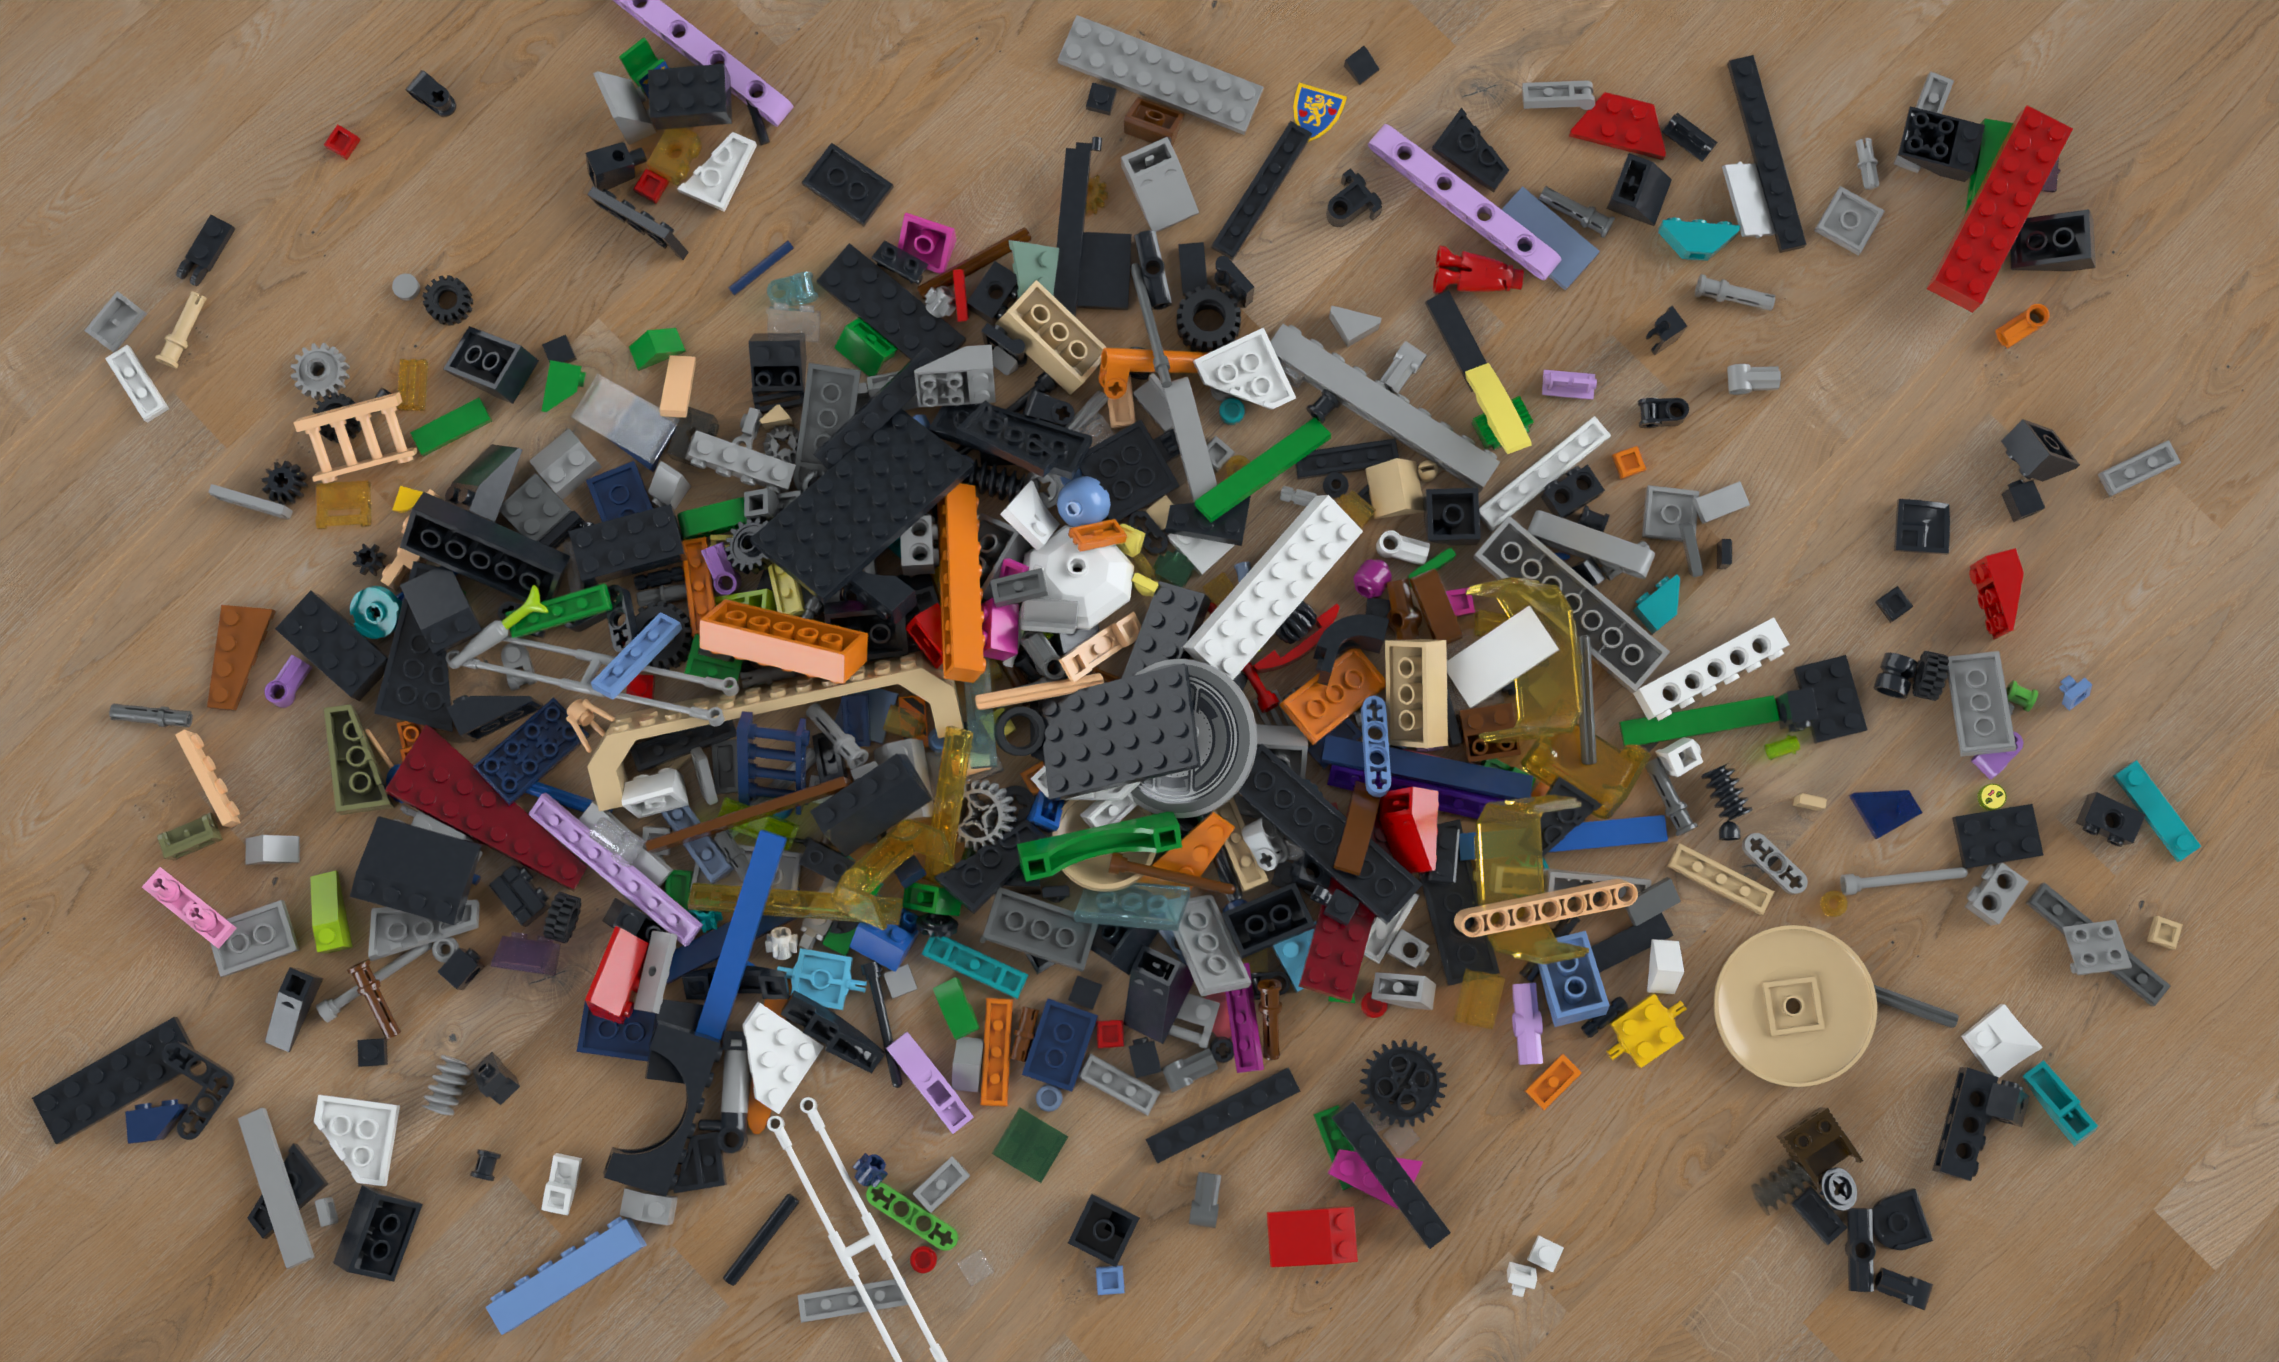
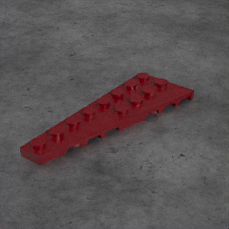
M425 725L385 792L574 892L584 876L587 866L515 802L509 806L474 769L473 764L435 730Z

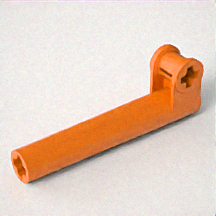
M1103 348L1098 381L1104 387L1106 396L1110 399H1119L1126 393L1129 372H1155L1153 351L1149 349ZM1163 350L1164 356H1167L1170 364L1169 373H1198L1193 360L1210 353Z

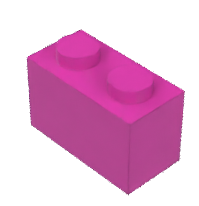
M994 598L982 603L981 611L984 612L982 634L985 636L983 656L1005 661L1017 655L1019 604H1010L997 608Z

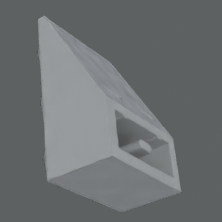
M1168 137L1121 157V168L1151 231L1159 232L1199 214L1180 162Z
M992 345L965 346L914 370L918 407L982 404L985 400L989 403L996 402Z

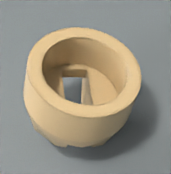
M1431 460L1421 462L1417 468L1419 479L1424 482L1433 481L1438 474L1437 465ZM1429 467H1433V468H1434V470L1426 471V472H1423V473H1422V470H1421V469L1429 468Z

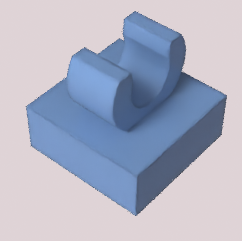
M2068 675L2060 682L2062 685L2059 688L2064 693L2062 704L2069 711L2090 696L2092 684L2086 678L2076 683Z

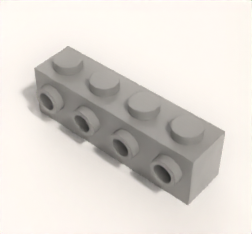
M697 430L692 436L685 457L695 467L702 469L709 467L716 470L715 473L721 476L730 477L732 475L740 478L742 483L751 486L758 484L776 494H780V492L785 493L788 490L796 466Z

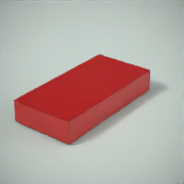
M956 269L953 270L957 319L958 322L967 321L969 316L964 270Z

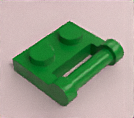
M695 634L684 674L722 680L732 677L736 679L738 684L744 660L735 659L734 663L700 655V635Z

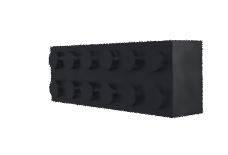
M426 492L422 493L411 510L400 548L524 602H526L533 585L538 588L540 602L555 598L571 558L570 555Z

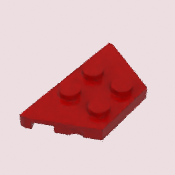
M1608 92L1602 94L1595 102V106L1584 114L1569 133V137L1664 160L1666 156L1654 104Z

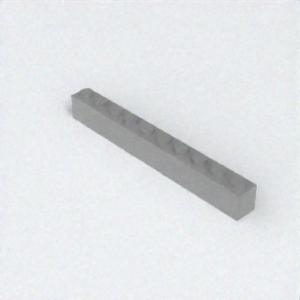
M1282 324L1270 341L1281 366L1320 391L1328 390L1337 398L1340 404L1428 460L1433 461L1436 465L1470 487L1478 488V492L1481 493L1498 467L1500 461L1497 460V456L1487 449H1479L1471 438L1462 435V437L1457 435L1449 424L1443 421L1440 423L1435 421L1427 410L1413 407L1405 396L1391 393L1383 382L1379 380L1374 382L1366 377V372L1357 366L1352 368L1344 363L1345 359L1334 352L1330 354L1325 351L1320 342L1315 339L1308 340L1302 336V332L1295 326Z

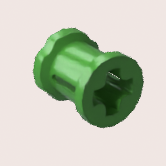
M2014 680L2006 688L2008 702L2010 701L2022 706L2023 710L2027 712L2032 709L2038 697L2037 690L2033 689L2030 691L2019 686Z

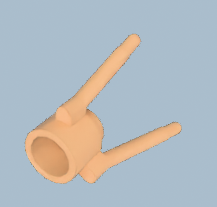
M577 699L568 707V717L566 720L574 728L586 751L590 753L592 749L579 725H590L603 737L606 732L593 720V712L612 722L615 721V717L596 707L588 699Z

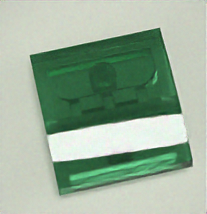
M1019 1107L992 1154L1042 1183L1068 1136Z

